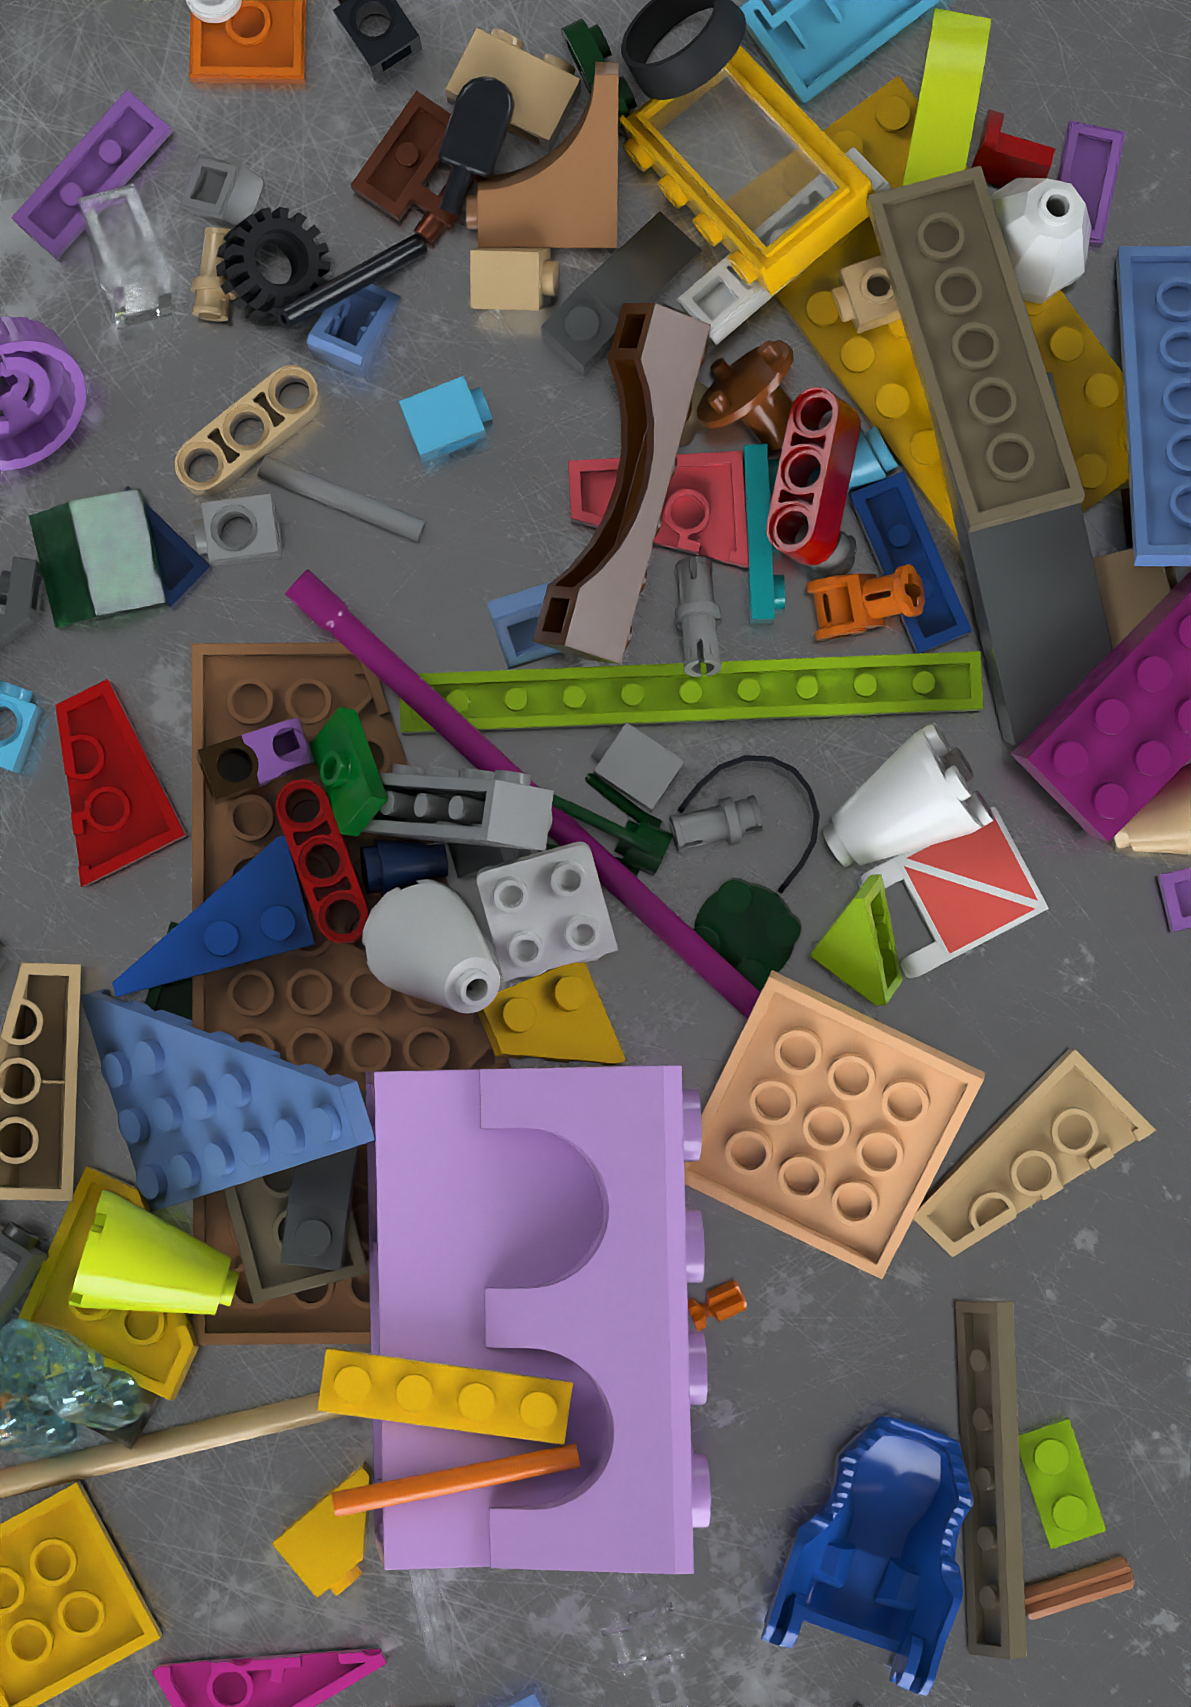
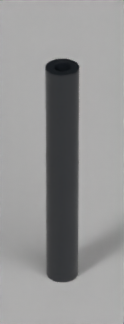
M413 234L281 306L276 310L278 321L285 329L289 330L427 253L424 239L419 234Z

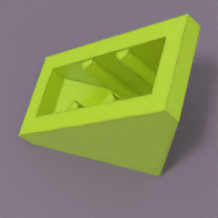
M882 874L870 875L810 954L813 959L875 1006L887 1005L903 981Z

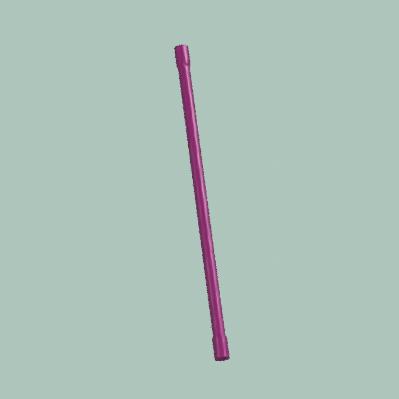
M307 569L286 591L285 596L321 629L330 632L476 769L494 773L495 770L524 773L353 615L346 603L313 572ZM531 780L530 786L540 788ZM552 806V825L548 835L559 846L575 842L586 843L591 849L600 884L740 1014L748 1019L761 992L577 821Z

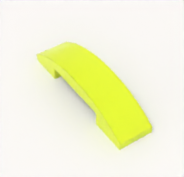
M938 8L934 9L902 186L966 169L988 46L991 18Z

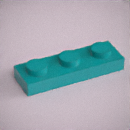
M768 444L744 445L742 452L749 564L747 569L750 625H769L774 623L775 610L785 609L784 574L773 575L772 552L781 551L777 550L769 542L766 534L770 510V494H773L779 459H768Z

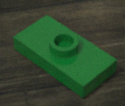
M339 707L312 740L310 747L340 834L358 837L387 802L388 797L357 711Z

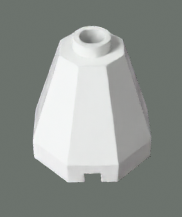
M1016 178L990 195L1024 301L1042 304L1054 296L1056 292L1065 286H1069L1085 272L1091 223L1086 203L1071 183L1048 178Z

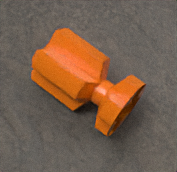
M734 1280L706 1292V1302L701 1305L693 1298L688 1300V1310L698 1332L706 1328V1320L710 1316H713L720 1322L747 1308V1303L739 1285Z

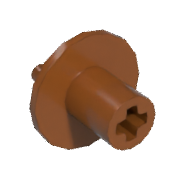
M768 340L761 346L747 352L730 366L723 358L714 361L710 366V370L717 378L704 393L697 407V419L709 429L724 427L740 419L761 444H768V451H776L782 448L790 409L794 401L781 387L780 383L788 374L794 360L792 348L781 340Z

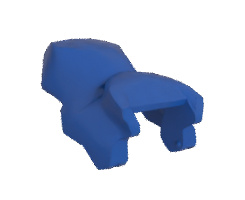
M888 1416L875 1418L835 1455L834 1475L828 1501L818 1514L814 1515L797 1529L776 1592L765 1615V1625L761 1639L791 1649L797 1642L802 1622H808L894 1652L895 1656L889 1681L896 1683V1686L927 1696L934 1684L944 1646L963 1596L960 1568L955 1562L956 1544L960 1527L972 1508L974 1501L960 1443L934 1430Z

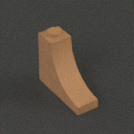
M595 62L594 80L586 108L570 134L554 150L524 168L492 175L487 178L479 177L477 194H467L466 226L467 229H478V247H618L619 62Z

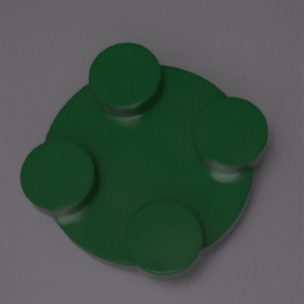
M730 878L704 902L697 914L695 925L692 929L756 989L761 991L771 970L778 973L791 957L795 943L801 935L802 926L800 920L791 912L786 902L773 890L760 884L747 882L741 878Z

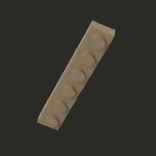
M955 1301L961 1450L974 1501L972 1508L964 1519L968 1650L970 1655L1008 1660L1027 1657L1014 1305L1013 1301Z

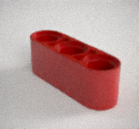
M812 387L801 392L794 400L790 409L766 528L769 542L777 550L807 566L819 565L826 561L833 554L837 545L861 429V420L858 412L837 395L822 387ZM832 410L830 422L826 427L819 430L821 418ZM821 466V473L814 484L807 487L809 475L814 469ZM809 523L806 537L801 542L795 544L798 530L803 525Z
M306 779L293 780L286 784L278 793L275 804L276 812L315 921L321 933L331 941L341 944L356 943L362 939L363 929L371 909L344 835L340 834L326 791L313 781ZM303 791L316 794L320 803L319 813L315 819L308 823L294 822L288 810L292 797ZM330 846L335 848L339 854V869L329 878H316L309 870V857L318 847ZM340 901L353 902L360 911L359 925L355 930L347 934H338L329 925V911L333 905Z

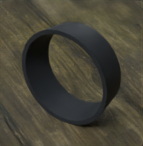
M651 0L639 11L628 26L622 40L621 54L641 91L647 97L656 100L677 98L701 87L727 65L743 40L746 30V18L743 11L732 0ZM713 8L712 14L704 28L688 45L666 59L646 64L654 47L674 26L697 12Z

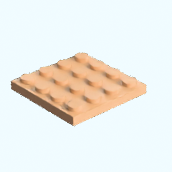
M771 970L701 1114L702 1142L700 1160L684 1162L685 1185L871 1275L883 1279L984 1081L985 1072Z

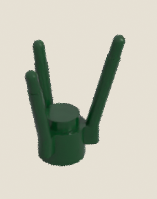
M593 773L586 774L585 781L637 823L628 820L625 827H622L553 794V807L617 838L618 841L614 852L623 855V858H615L636 877L640 870L652 876L655 875L673 836L672 833L660 828L661 819L644 812ZM546 843V850L560 847Z

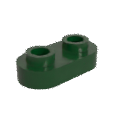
M581 18L562 27L560 30L570 56L589 94H591L595 62H605L604 59L612 56V53L599 25L595 24L588 28L585 21ZM620 76L618 118L622 115L627 118L630 115L629 111L636 108L637 104L627 81L623 76ZM618 119V129H620L622 125Z

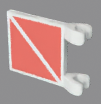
M995 806L990 808L995 820L977 831L902 853L857 878L859 888L870 875L882 874L884 889L903 880L934 942L902 958L900 961V967L908 979L919 977L1049 909Z

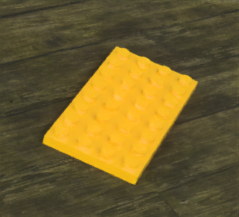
M898 75L823 130V132L844 154L854 147L881 174L892 189L901 187L918 100ZM798 149L728 200L726 204L754 233L818 178L822 172ZM868 216L773 297L870 427L873 428L877 425L885 444L893 453L897 463L959 544L929 406L902 319L856 334L852 320L842 322L833 299L832 289L839 287L838 276L840 269L881 255L871 219ZM1059 290L1042 304L1024 301L1046 372H1052L1064 429L1085 492V498L1081 502L1084 514L1129 480L1123 372L1062 291Z

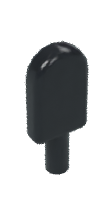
M481 76L471 79L462 87L456 98L437 155L441 162L452 166L438 208L447 212L460 215L474 174L487 178L494 173L515 107L512 92L505 83L497 78Z

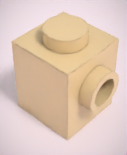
M476 247L470 250V309L539 311L551 304V296H557L560 284V268L558 261H551V248Z
M882 255L840 269L838 276L839 287L832 289V295L842 322L852 320L856 334L901 319Z

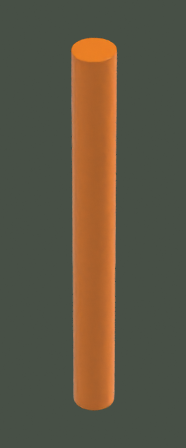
M573 1443L331 1492L335 1516L339 1517L581 1468L577 1445Z

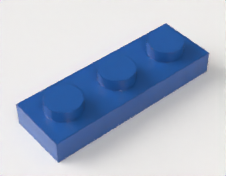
M904 471L850 493V501L882 575L893 574L897 567L910 564L914 566L922 579L925 590V604L922 614L915 617H907L903 613L899 614L916 654L925 653L972 632L971 626Z

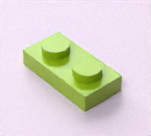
M1065 1417L1019 1432V1459L1049 1548L1054 1549L1107 1531L1070 1419Z

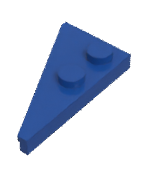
M285 835L273 840L114 980L112 985L115 996L121 997L316 945L298 873Z

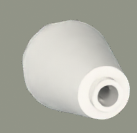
M430 879L416 880L419 884L409 886L403 890L396 887L387 892L370 911L363 929L362 943L366 946L368 960L366 962L370 971L380 982L395 991L460 1013H475L487 1007L498 993L500 975L465 899L447 884Z

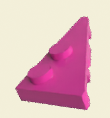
M381 1648L162 1663L151 1672L172 1707H315L384 1666L388 1660Z

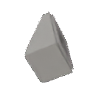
M199 154L179 208L233 229L254 212L264 186V179L242 164Z

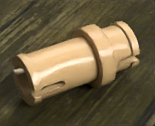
M207 227L204 229L205 238L199 275L192 278L190 288L191 292L195 294L191 314L199 316L200 319L216 322L227 321L229 318L230 300H234L237 296L235 290L226 295L224 294L221 285L229 280L228 276H217L216 266L224 261V258L216 257L218 248L226 242L223 238L231 229L221 227Z

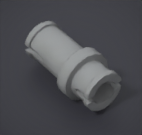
M754 795L734 802L731 797L718 800V806L678 816H669L670 830L673 834V842L678 853L685 851V849L727 839L729 844L742 841V835L763 831L762 816Z

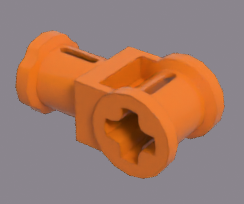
M910 564L899 566L896 568L895 573L877 577L876 574H845L821 578L805 584L806 592L813 594L819 629L814 632L815 641L836 640L866 633L867 629L884 626V617L902 613L907 617L918 616L922 614L925 604V590L922 579L914 566Z

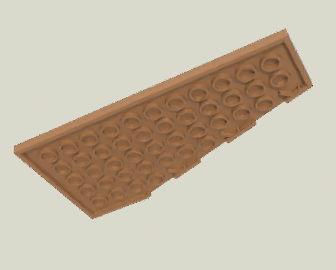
M191 643L192 912L273 840L284 835L275 804L278 793L286 784L293 780L306 779L315 782L325 790L318 767L314 763L295 773L271 780L270 784L215 805L196 758L197 750L294 718H299L310 745L339 707H344L357 711L379 773H391L392 764L408 765L379 678L342 643ZM309 791L299 792L294 795L288 806L290 817L294 822L308 823L315 819L320 809L318 797ZM361 832L358 837L344 835L371 910L380 901L382 896L380 892L366 893L361 872L360 848L372 846L374 839L419 843L435 842L407 840ZM321 846L315 849L309 857V870L313 876L320 879L329 878L334 875L340 865V857L336 849L330 846ZM300 877L299 881L316 945L192 977V1021L194 1028L208 1033L222 1031L232 1035L240 1043L249 1041L279 1052L281 1060L298 1066L309 1063L322 1068L330 1076L339 1074L356 1080L360 1090L366 1091L365 1071L511 1068L508 1058L496 1057L478 1012L460 1013L395 991L385 986L370 971L366 962L368 961L366 946L362 943V939L356 943L341 944L325 937L317 926ZM447 877L432 879L449 886ZM340 901L333 905L328 915L329 925L338 934H347L355 930L360 921V911L356 904L350 901ZM367 1143L359 1147L352 1209L369 1269ZM222 1189L193 1199V1237L230 1256L232 1259L229 1269L240 1272L230 1307L218 1304L215 1315L193 1314V1330L199 1345L371 1344L369 1273L253 1304L224 1190Z

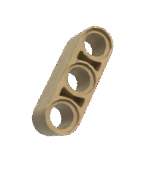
M287 365L275 370L185 442L177 451L174 461L175 472L185 488L192 494L203 498L214 497L222 493L261 462L265 455L271 454L312 421L319 413L322 404L321 392L313 375L305 368L297 365ZM291 382L303 383L309 388L308 400L304 405L296 409H288L279 404L278 397L280 391ZM247 418L260 420L264 425V431L258 442L252 445H241L234 440V430L240 421ZM204 454L216 457L218 459V470L212 479L205 482H197L189 477V466L194 458Z

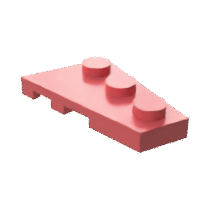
M742 451L677 454L676 471L669 481L661 511V528L653 543L748 569ZM620 458L568 461L572 522L598 528L615 487Z

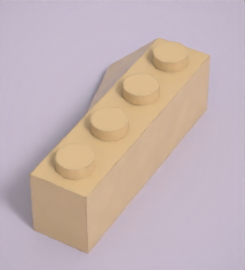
M18 964V975L0 1034V1200L73 1201L81 964Z

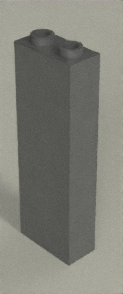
M1052 372L1047 373L1062 420ZM932 419L1003 740L1014 745L1021 744L1113 650L1081 503L968 533Z

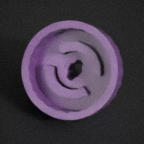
M10 316L0 317V471H8L37 463L60 448L78 426L86 404L84 376L58 334L37 320L33 321L25 317ZM30 376L33 381V388L31 389L28 396L24 398L29 388Z

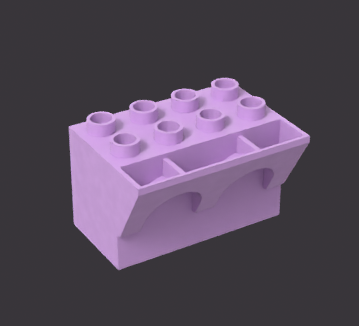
M682 1065L365 1071L366 1111L376 1139L367 1143L371 1353L572 1381L573 1387L564 1445L576 1443L581 1468L374 1509L375 1544L384 1570L491 1567L501 1569L694 1574L693 1528L709 1526L711 1493L706 1454H694L691 1443L690 1405L706 1404L708 1369L703 1332H691L688 1324L687 1283H702L705 1246L701 1211L687 1210L685 1206L684 1162L700 1160L702 1123L698 1090L682 1088ZM372 1419L374 1484L564 1446L540 1441Z

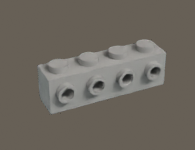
M392 764L391 773H379L388 800L362 831L407 840L545 851L548 832L552 825L551 808L554 790L530 786L532 775L520 772L495 770L494 773L470 768H460L459 771L435 766L420 768Z

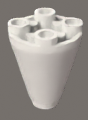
M932 722L914 733L831 816L832 822L824 826L822 832L836 859L843 867L847 868L855 862L859 865H864L968 835L995 819L983 796L978 791L972 793L966 782L974 777L968 761L958 747L951 750L939 726Z

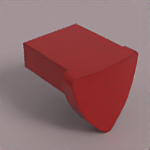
M988 109L979 147L971 168L981 166L986 182L1004 187L1016 178H1047L1056 148L1000 132L1004 113Z

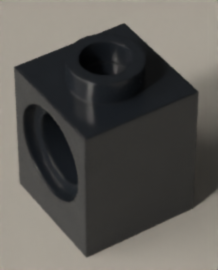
M338 0L340 5L333 9L337 26L374 81L422 50L419 34L396 0ZM370 14H382L390 20L388 29L379 36L363 34L359 30V25Z

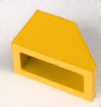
M366 1461L280 1533L272 1542L274 1548L316 1598L328 1589L335 1596L339 1595L363 1573L357 1564L363 1560L366 1554L369 1511L336 1517L331 1492L372 1484L373 1470Z

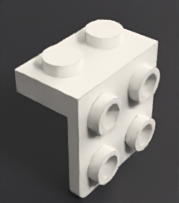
M575 842L495 866H487L478 871L476 881L504 981L538 976L548 969L574 962L593 961L604 954L618 951L592 852L586 843Z

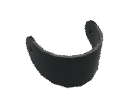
M743 755L719 764L697 783L677 811L682 814L702 788L722 771L740 766L767 768L788 779L804 798L811 818L810 842L800 862L778 888V891L783 893L805 865L817 841L820 813L813 789L795 767L772 756Z

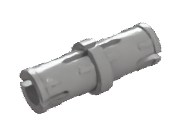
M695 556L697 575L695 579H693L692 571L690 570L689 557L678 561L675 565L680 606L675 610L676 626L683 633L684 671L690 676L702 677L701 654H704L707 676L718 673L722 667L719 658L716 627L721 624V610L719 605L714 603L712 562L705 557Z

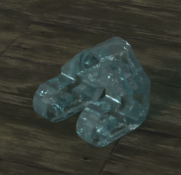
M20 1318L7 1323L0 1332V1450L37 1458H48L68 1450L74 1445L77 1438L75 1423L113 1431L134 1423L142 1417L144 1399L137 1381L124 1371L105 1367L102 1354L68 1331ZM35 1383L46 1385L48 1397L37 1395Z

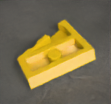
M574 962L559 966L499 991L487 1007L478 1011L496 1057L517 1059L531 1057L542 1058L545 1061L565 1063L570 1061L602 1063V1066H614L626 1061L585 962Z

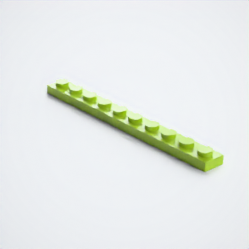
M981 651L721 661V670L711 676H707L706 663L700 662L702 677L686 674L683 666L684 663L418 674L478 731L625 725L626 722L630 725L983 710ZM399 697L401 734L438 733Z

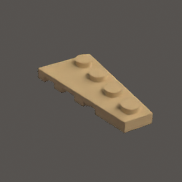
M1070 1047L925 1195L913 1220L951 1257H954L1015 1219L1018 1213L1041 1199L1046 1200L1064 1188L1063 1185L1091 1168L1093 1170L1112 1159L1114 1157L1113 1154L1136 1140L1141 1141L1157 1130L1076 1049Z

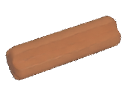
M1117 1557L1024 1587L1025 1615L1028 1619L1035 1620L1132 1589L1135 1586L1130 1564L1124 1557Z

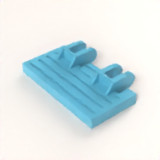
M746 0L738 7L745 15L747 31L798 103L805 104L941 0Z

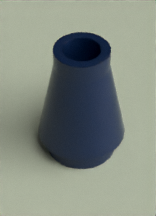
M374 839L372 846L360 848L361 872L367 894L380 892L383 897L387 892L396 887L403 890L409 886L419 884L416 880L448 877V859L443 842L419 843Z

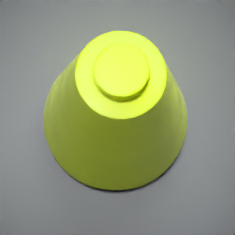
M102 1190L95 1212L97 1213L95 1221L88 1234L69 1305L80 1308L215 1315L218 1304L230 1307L240 1272L229 1269L232 1259L230 1256L116 1193Z

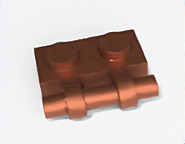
M416 90L351 183V188L399 222L412 203L422 209L425 214L413 231L432 244L443 227L450 228L459 216L438 208L445 186L438 195L424 187L441 163L437 155L451 113ZM474 174L469 190L473 184L478 186L480 176Z

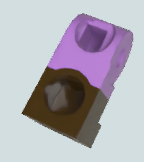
M299 718L279 722L199 749L196 755L215 805L234 799L240 794L270 784L271 780L295 773L316 763Z

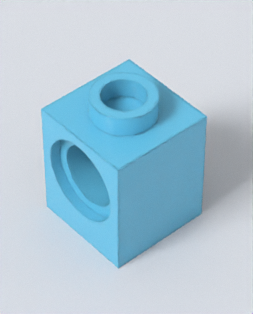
M464 376L399 401L422 463L486 439L487 436L483 423L493 419L481 387L469 390Z
M0 681V711L5 709L12 710L17 718V728L14 734L8 739L0 741V768L21 775L44 709L30 703L33 692Z

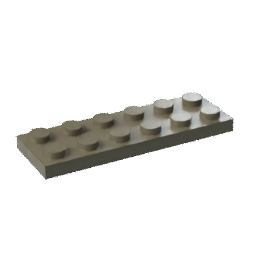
M977 166L868 195L866 207L967 532L978 531L1083 502L1085 492L982 167Z

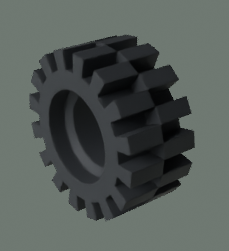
M270 207L260 209L254 215L252 213L226 234L223 238L226 242L218 248L216 257L224 258V261L216 266L217 276L227 275L229 279L221 285L224 294L226 295L235 290L239 297L232 304L239 310L247 304L250 305L251 309L248 316L256 319L267 313V321L278 320L276 315L278 308L327 282V280L321 277L330 272V261H321V257L329 252L326 242L316 245L313 240L321 232L315 224L308 230H305L302 225L307 217L299 212L288 218L289 208L278 207L271 213ZM273 244L285 253L292 270L287 283L273 284L260 273L255 262V253L259 245Z

